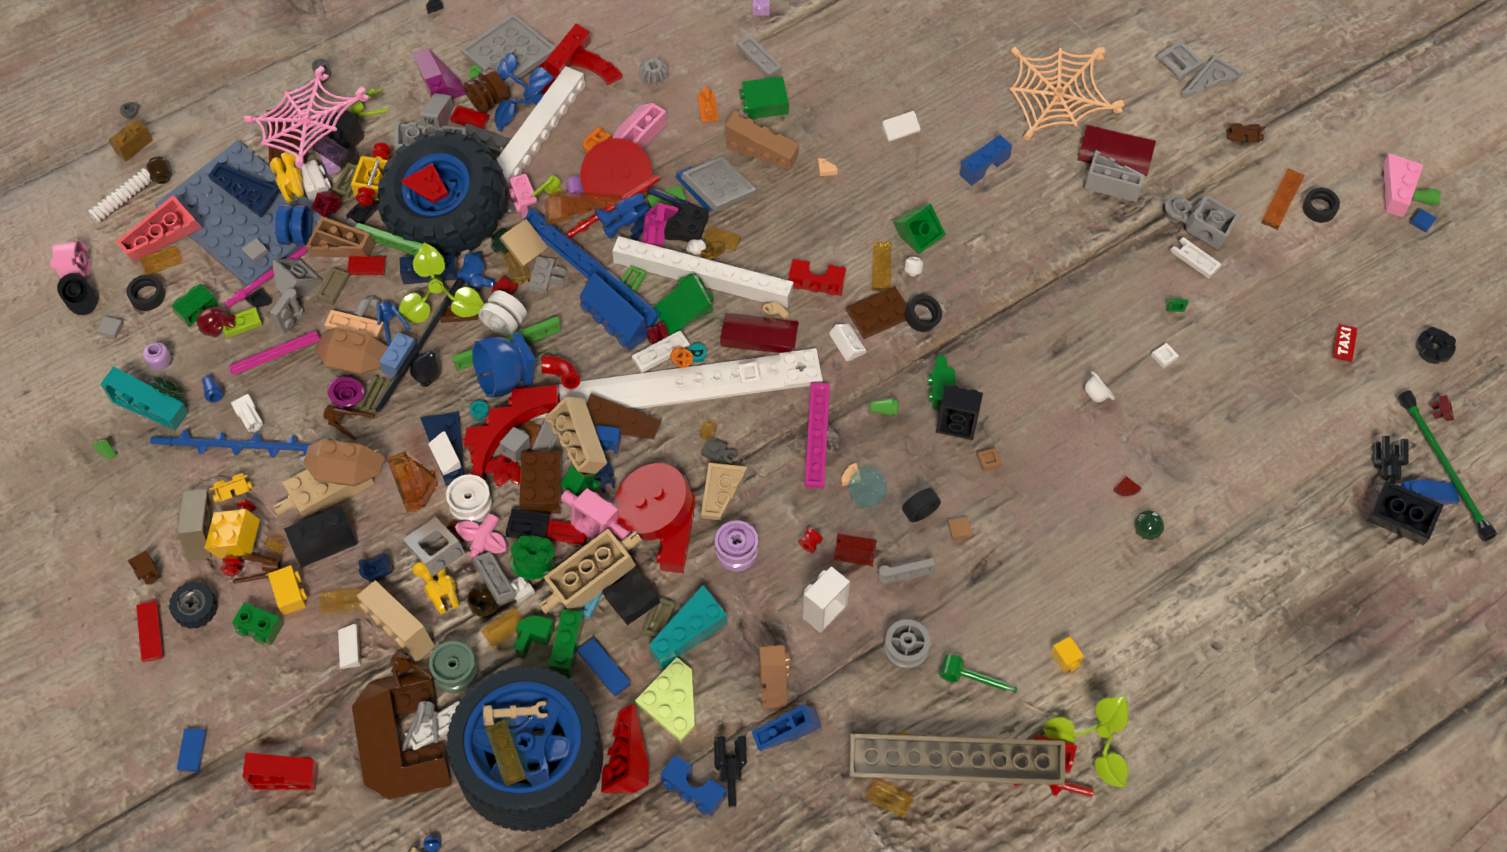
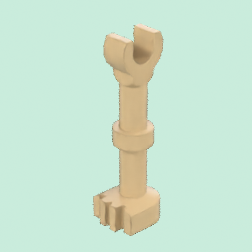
M542 701L531 707L516 708V706H510V708L493 709L491 705L483 706L484 726L494 725V718L500 717L516 719L517 716L535 715L540 719L545 718L547 713L541 714L538 708L546 706V702Z

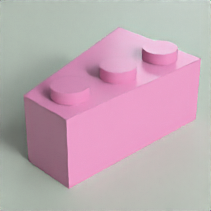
M1388 153L1382 165L1384 170L1383 183L1385 184L1386 212L1404 217L1423 168L1422 164Z

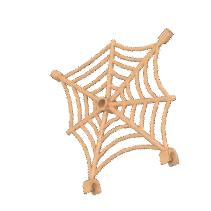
M1016 47L1011 49V53L1020 60V70L1016 82L1009 90L1016 97L1027 119L1029 130L1023 136L1025 140H1030L1034 131L1044 127L1059 124H1073L1077 127V122L1082 117L1097 110L1113 109L1114 113L1123 112L1121 108L1125 106L1123 100L1110 104L1098 91L1094 82V59L1104 60L1103 54L1106 53L1104 47L1096 48L1093 54L1089 55L1070 54L1059 48L1058 52L1045 58L1023 57ZM1062 54L1076 58H1091L1087 62H1074L1063 59ZM1058 55V59L1048 65H1032L1028 62L1045 61ZM1062 62L1083 66L1081 69H1071L1062 66ZM1024 63L1028 66L1027 75L1023 83L1017 88L1016 85L1020 81ZM1058 63L1057 68L1049 71H1037L1035 69L1048 68ZM1089 64L1092 85L1105 103L1099 102L1086 86L1084 73ZM1061 69L1077 73L1074 76L1061 73ZM1032 70L1034 72V75L1031 81L1029 82L1026 88H1022L1027 82V79L1030 75V71ZM1058 70V74L1053 77L1044 78L1041 75L1049 74ZM1081 73L1084 88L1093 100L1086 99L1078 88L1077 77ZM1037 75L1040 78L1037 86L1034 89H1028ZM1061 76L1071 79L1068 82H1064L1061 80ZM1056 78H1057V80L1054 81V82H1048V81H1047V80H1053V79H1056ZM1042 81L1046 84L1044 90H1036ZM1073 81L1075 88L1081 97H1077L1072 91L1070 85ZM1068 88L1072 95L1064 94L1065 90ZM1015 91L1021 92L1027 101L1035 121L1033 126H1031L1027 112ZM1024 92L1031 93L1042 111L1038 120ZM1035 94H1041L1047 105L1045 110ZM1045 95H1053L1050 103ZM1077 100V102L1072 103L1069 107L1067 106V103ZM1081 102L1088 103L1078 107L1071 113L1070 108ZM1063 105L1064 109H1051V107ZM1091 105L1103 106L1083 113L1076 120L1073 117L1077 111ZM1049 112H1067V114L1045 117ZM1069 117L1071 121L1052 122L1037 127L1040 122L1052 118Z

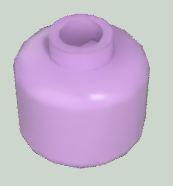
M151 343L143 351L145 362L153 370L165 369L171 362V355L167 347L162 343Z

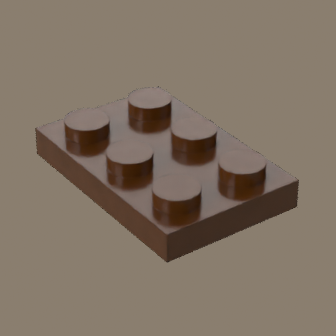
M892 287L847 307L846 312L863 339H866L905 322L907 304L897 288Z

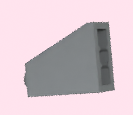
M434 93L420 113L422 125L434 124L435 127L440 128L447 126L454 107L452 97L446 94Z

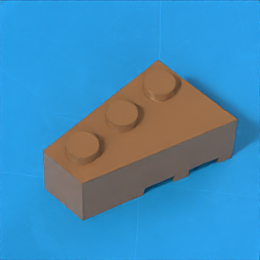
M321 216L305 248L314 257L349 258V256H369L375 241L370 233Z
M785 645L759 647L762 709L787 707V680H789L790 656L789 652H785Z

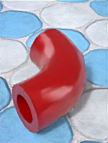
M542 355V374H552L560 377L562 385L567 389H575L580 385L579 372L571 362L556 356Z

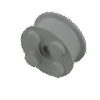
M905 619L895 622L886 633L884 650L887 658L900 668L910 669L921 665L929 653L931 644L929 632L921 623L915 620Z

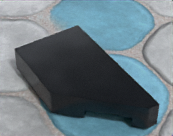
M376 200V202L368 206H362L357 203L346 214L347 219L351 218L356 223L364 224L378 210L380 201Z

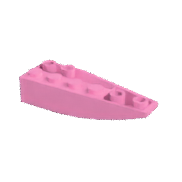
M654 103L640 105L617 128L612 139H626L644 149L667 125V112Z

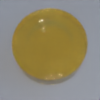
M711 421L706 422L700 431V437L706 441L710 437L713 438L717 425Z
M270 537L264 542V545L276 554H281L285 549L280 543Z

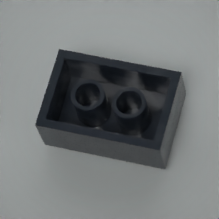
M945 385L935 433L973 440L983 393L975 389L968 390L955 385Z

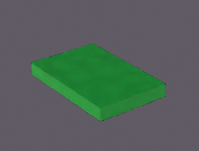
M693 274L653 308L661 313L659 320L665 324L670 336L684 329L713 304L697 275Z

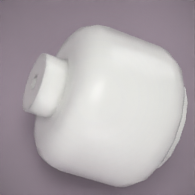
M692 239L688 242L686 249L689 255L690 252L694 255H700V251L705 249L706 245L701 239Z
M918 257L907 258L904 267L905 272L910 276L921 274L923 271V261Z

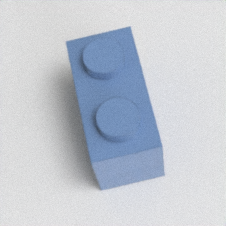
M397 332L379 361L384 374L391 377L396 375L416 344L414 338Z

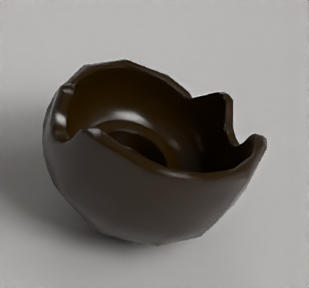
M486 587L481 590L473 588L467 594L468 607L476 616L491 615L499 607V604L496 603L491 592Z

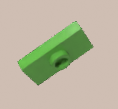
M681 186L662 191L686 201ZM647 196L651 209L658 203L673 206L672 203L656 196Z

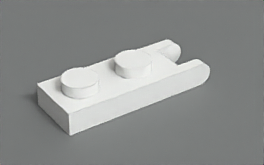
M1184 237L1179 240L1180 244L1183 245L1181 249L1175 246L1170 249L1174 255L1208 279L1222 265Z

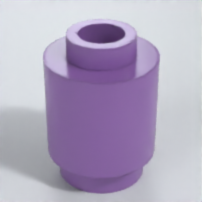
M571 176L566 181L568 197L573 203H581L585 200L586 196L581 183V177Z

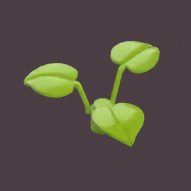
M423 243L413 259V268L422 277L431 276L429 289L423 299L415 292L406 295L399 306V313L406 322L421 323L430 315V306L425 302L430 293L438 294L444 291L453 300L451 310L454 314L460 317L477 315L484 305L479 294L470 287H462L455 292V297H453L444 286L443 279L440 276H436L443 273L445 269V261L442 255L431 245Z
M1125 695L1100 700L1095 710L1096 716L1101 722L1081 732L1074 733L1075 726L1073 722L1062 717L1052 718L1044 723L1043 730L1047 738L1065 741L1070 744H1075L1074 737L1097 730L1099 736L1107 738L1103 750L1104 757H1098L1095 760V770L1098 776L1104 782L1115 787H1125L1127 785L1129 769L1125 759L1116 753L1107 754L1113 734L1125 729L1128 723L1129 711Z

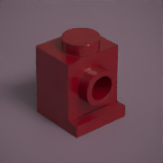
M333 191L319 192L316 194L312 209L323 217H327L329 214H336L341 207L342 198Z

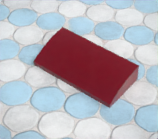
M1087 125L1078 161L1092 164L1095 151L1098 150L1101 152V156L1107 159L1111 157L1115 159V163L1122 167L1126 165L1147 177L1156 140Z
M725 313L720 347L773 353L795 351L799 321Z

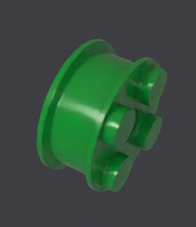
M521 536L512 544L510 568L517 576L535 580L544 578L553 570L555 548L550 540L538 536Z

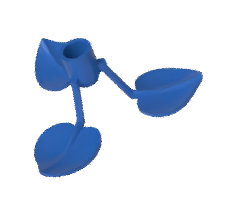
M507 53L505 58L501 60L497 73L503 81L509 76L525 88L523 96L526 100L511 99L509 102L503 100L499 104L494 118L496 127L500 132H502L503 128L511 121L515 114V105L513 103H526L529 105L531 102L537 105L544 96V93L540 91L554 78L544 68L538 67L530 75L528 86L511 73L517 66L516 57L511 53Z

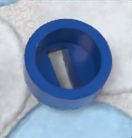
M429 835L424 839L423 846L427 852H438L441 848V841L436 835ZM436 840H437V843H429V844H427V842L436 841Z

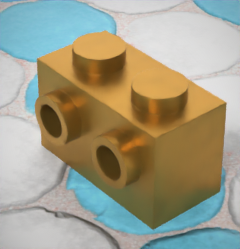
M136 118L108 139L114 152L126 162L153 141L148 128Z

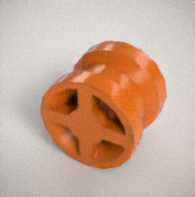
M678 346L671 351L670 359L679 367L686 368L691 365L693 355L689 350Z

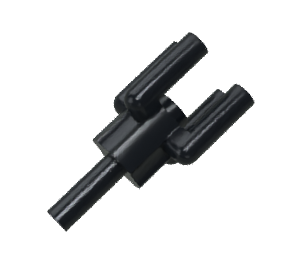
M1385 435L1382 436V458L1381 443H1373V466L1376 469L1381 468V478L1395 484V480L1401 479V466L1408 465L1409 440L1406 438L1400 439V446L1392 445L1390 454V436Z
M718 736L717 741H714L715 769L721 770V782L727 783L728 807H737L736 782L742 781L741 770L747 764L746 736H738V740L734 741L735 755H726L725 736Z

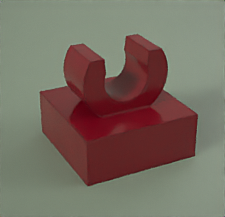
M1447 395L1439 397L1440 403L1435 402L1431 404L1433 410L1440 409L1438 412L1433 413L1436 419L1444 416L1446 421L1455 420L1452 403Z

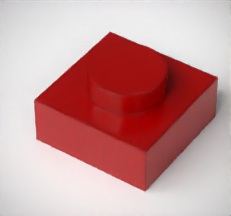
M502 276L491 290L492 293L499 290L513 295L518 287L515 283Z

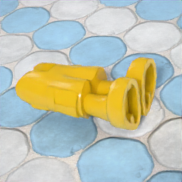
M285 152L281 154L282 159L277 157L272 159L270 169L274 174H277L276 182L287 203L295 201L294 193L297 197L301 198L304 196L301 172L298 168H295L297 157Z
M422 562L412 567L413 574L426 582L424 590L440 615L446 613L444 603L441 601L445 597H449V602L453 609L459 607L456 585L453 578L446 574V567L437 573L438 581L434 580Z

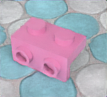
M526 174L509 178L511 188L508 189L510 198L515 199V202H513L517 213L520 212L522 219L528 214L527 206L537 203L536 196L531 197L534 192Z

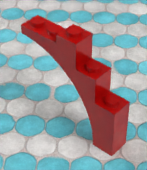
M557 385L512 389V397L508 399L509 407L490 408L489 416H486V426L466 428V435H463L464 447H467L471 462L473 463V469L470 470L471 475L479 476L486 482L487 473L484 471L485 466L492 459L500 442L510 430L535 417L550 413L560 403V392Z

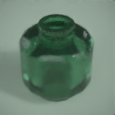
M501 228L491 236L492 244L490 246L495 253L499 252L506 255L510 252L499 238L511 228Z

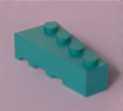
M114 366L100 383L111 403L175 431L188 414L184 406L185 403L180 399H174Z
M704 585L649 644V653L661 670L676 657H681L727 625V614Z

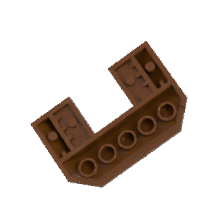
M425 669L426 672L431 674L430 669ZM419 672L400 675L401 689H397L394 677L370 682L352 705L364 785L388 800L451 785L443 743L404 753L401 750L397 717L415 713L421 701L431 702L437 708L433 680Z

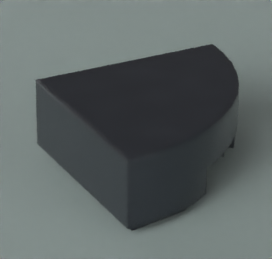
M429 0L426 4L428 14L444 9L441 0Z
M260 288L245 298L246 302L254 307H264L272 303L270 298Z

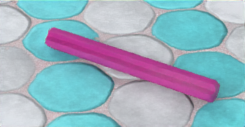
M312 331L231 364L229 369L233 375L239 374L319 341V335L317 331Z

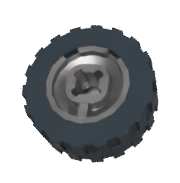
M200 582L185 583L183 586H179L172 593V597L169 600L171 615L178 624L188 629H197L205 626L216 615V609L218 608L216 604L217 599L208 586Z

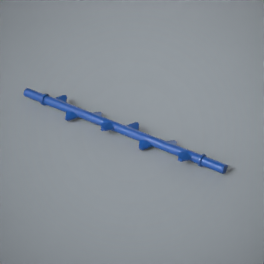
M183 430L178 438L173 436L150 438L151 444L196 446L199 454H204L208 447L231 448L234 455H238L243 448L267 449L273 458H275L280 450L303 451L304 455H306L307 448L311 445L297 443L295 436H291L286 443L262 442L257 433L253 435L250 441L226 440L223 433H219L215 439L190 438L187 430Z

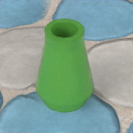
M1437 188L1415 190L1413 201L1431 206L1439 205L1441 191L1437 190Z
M894 398L871 401V412L893 417L899 413V401L894 400Z

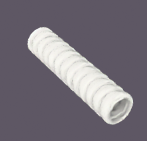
M141 169V172H137V176H132L133 179H128V182H124V186L121 185L119 186L120 189H115V193L111 192V196H106V199L101 200L102 203L98 202L97 206H93L92 210L89 209L88 214L95 222L100 223L101 219L104 220L105 216H109L110 212L113 213L114 209L119 208V205L122 206L123 202L126 203L127 199H131L132 195L135 196L136 192L141 191V188L144 189L145 185L148 186L149 182H153L150 180L148 170Z

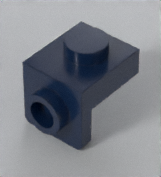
M385 553L370 561L358 560L359 573L362 578L368 581H378L393 573L390 557Z

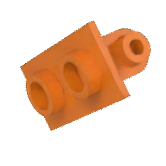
M703 87L701 94H697L701 122L719 121L715 93H711L709 87Z

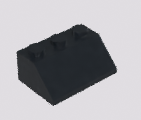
M1386 480L1373 504L1367 521L1424 545L1429 541L1444 505Z
M341 505L284 528L301 568L357 545Z

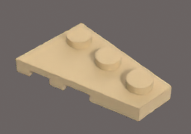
M716 463L708 464L701 518L722 519L747 472V467Z

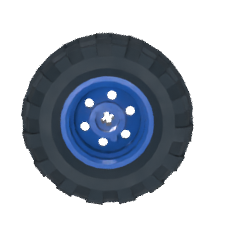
M435 131V135L432 136L424 133L414 137L415 142L408 146L403 144L396 150L395 158L393 160L388 159L383 168L382 175L384 177L379 180L377 198L380 201L378 210L382 221L392 235L403 237V240L422 244L427 243L436 248L440 254L460 256V252L464 250L472 251L481 246L479 242L486 236L490 238L497 228V221L503 217L507 204L505 196L508 193L503 169L493 153L484 144L478 143L475 138L461 133L454 135L450 131ZM433 164L449 195L432 204L409 187H405L401 180Z

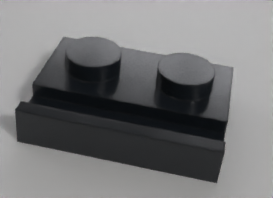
M511 508V515L509 516L505 535L508 538L519 539L521 536L546 538L551 516L548 513Z

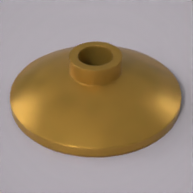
M723 243L705 244L706 248L700 251V255H694L692 252H690V255L714 261L716 257L724 253L726 247Z

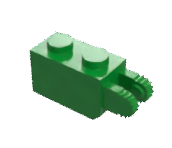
M943 355L936 357L935 366L932 367L931 374H928V385H931V390L928 391V402H932V409H940L945 385L956 386L955 370L952 367H947V359Z

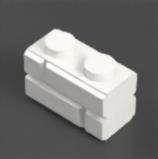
M316 160L309 161L306 164L303 163V166L298 168L301 172L303 188L312 203L317 193L329 191L328 189L331 188L328 178H323L326 174L322 165L318 166Z

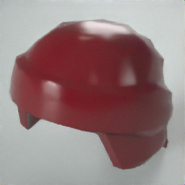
M219 307L205 308L197 316L198 330L205 336L216 338L223 326L234 327L233 320L235 315L227 316L225 311Z

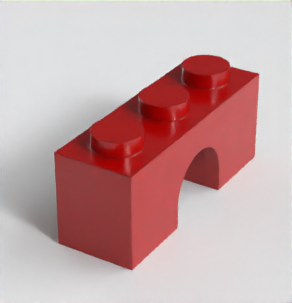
M575 23L545 60L546 65L560 73L565 66L570 68V63L575 53L581 54L590 44V32Z
M792 259L788 281L793 282L794 289L842 296L847 268L828 265L825 274L814 275L810 271L809 261Z

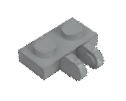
M537 256L528 286L529 291L547 293L549 285L562 286L564 280L556 276H565L567 271L564 268L555 266V259Z

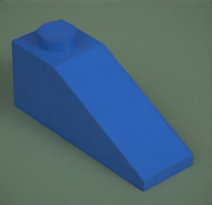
M1422 479L1405 481L1401 485V487L1443 505L1460 502L1456 487L1452 483Z
M802 705L752 731L758 751H762L803 737L822 726L815 708Z

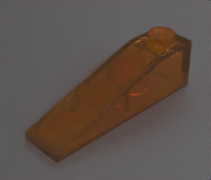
M552 192L545 200L546 225L568 220L575 213L583 215L591 211L593 207L594 210L617 204L622 200V196Z
M406 451L388 457L387 461L406 512H417L421 508L426 507L438 485L435 472L429 471L426 465L418 463L417 459Z

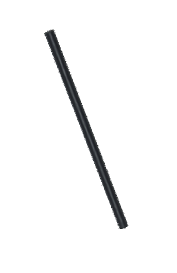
M460 278L456 280L449 291L453 297H455V292L461 288L464 281ZM448 296L445 297L374 407L375 411H382L452 302Z

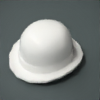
M1091 371L1092 377L1085 384L1087 395L1097 403H1101L1108 398L1115 400L1112 391L1095 372Z

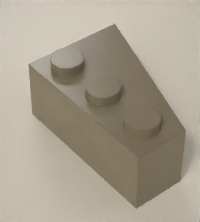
M208 490L183 491L182 500H179L180 514L177 515L179 525L175 529L176 539H180L187 561L211 558L212 553L204 549L208 536V526L212 521V502Z

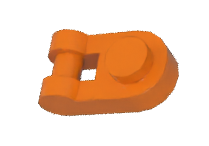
M599 126L596 127L584 139V151L588 153L598 143L612 139L613 135L609 132L605 133L604 129Z

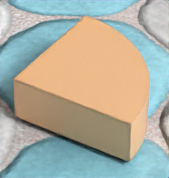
M818 158L820 176L837 175L838 171L834 164H831L826 159Z
M857 463L849 465L844 471L841 479L842 486L861 483Z

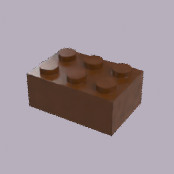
M560 451L521 452L520 509L548 514H561L562 458Z

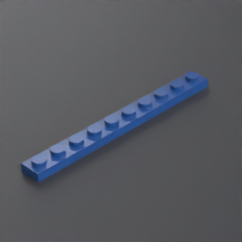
M531 208L525 219L528 220L547 245L588 279H590L593 273H596L645 318L646 327H653L661 313L536 209Z

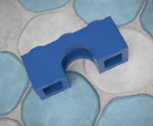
M1001 135L997 136L961 162L959 175L971 186L985 176V172L991 164L999 167L1010 159L1012 144Z
M674 755L660 774L662 786L669 791H676L684 802H691L696 805V809L703 815L709 814L713 816L726 799L727 790L710 778L702 787L695 788L690 786L687 781L693 773L692 766Z

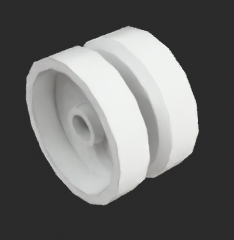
M497 290L489 297L488 303L483 305L478 314L482 322L489 329L505 337L517 330L518 325L526 318L527 311L512 295Z
M471 474L462 475L454 479L447 488L446 500L450 512L456 521L471 520L478 524L485 519L487 514L491 513L493 505L489 487L485 480L479 476Z

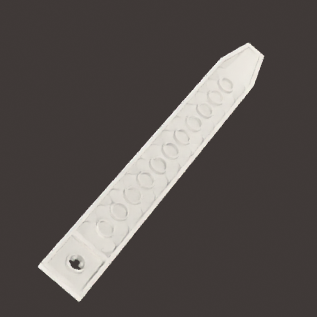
M814 348L779 353V355L580 381V385L575 389H567L562 384H557L560 392V402L568 396L582 398L587 403L590 394H594L635 410L811 386V383H822L823 380L817 350ZM757 361L760 380L742 384L738 365ZM798 366L805 367L802 372L796 369ZM549 413L543 414L535 418H544Z

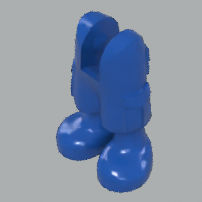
M642 193L619 201L615 204V209L606 212L602 208L595 210L597 218L603 224L604 232L610 239L616 236L617 231L623 225L628 227L649 210L648 203H642L645 200ZM617 217L620 218V219H618L617 221L611 223V222H612L614 219H616Z

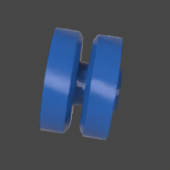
M291 205L278 206L275 217V233L278 244L290 245L294 242L297 246L307 245L311 234V216L306 205H296L294 209Z

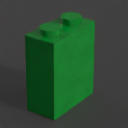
M783 76L742 82L739 96L740 100H744L742 110L743 113L747 114V118L758 119L789 114V101Z

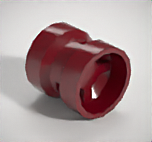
M663 322L657 323L654 327H646L647 339L651 345L669 336Z

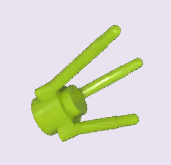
M372 88L364 94L370 96L371 98L380 93L383 89L380 88L378 90H375L374 88ZM360 100L348 107L350 112L357 115L358 118L389 111L388 109L362 112L364 106Z
M551 175L531 195V197H535L543 190L548 194L555 193L547 211L548 216L554 207L559 193L562 191L559 188L562 183L554 175Z

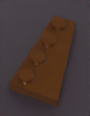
M590 394L586 403L595 430L597 425L620 428L621 435L654 440L662 423L658 419L594 394Z

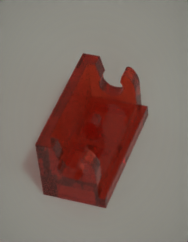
M838 533L834 560L873 567L877 540Z

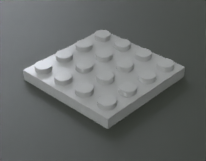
M513 13L463 47L461 53L480 70L483 71L491 67L496 72L501 60L505 58L507 53H511L517 60V66L511 73L517 79H520L545 62L556 47ZM509 76L504 80L506 87L516 82Z

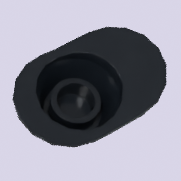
M69 273L59 280L57 284L58 294L70 311L77 315H87L95 309L97 297L81 275Z

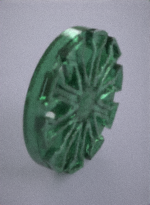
M153 377L151 379L150 385L164 395L169 394V397L183 399L186 395V390L171 380L162 377Z

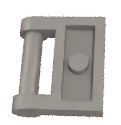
M1179 41L1157 56V60L1160 63L1163 62L1176 75L1179 81H1183L1188 75L1200 69L1204 63L1182 41ZM1171 56L1183 70H1180L1168 57Z
M292 288L284 292L270 312L278 332L284 335L293 327L294 321L304 314L303 308L299 306L297 301V293ZM289 302H290V304H291V306H292V309H291V310H290L289 305H288Z

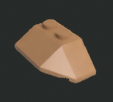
M334 328L321 335L315 350L325 367L363 375L381 368L379 361L388 347L372 336Z
M323 439L308 446L303 464L318 482L355 487L373 477L380 476L385 457L361 444Z

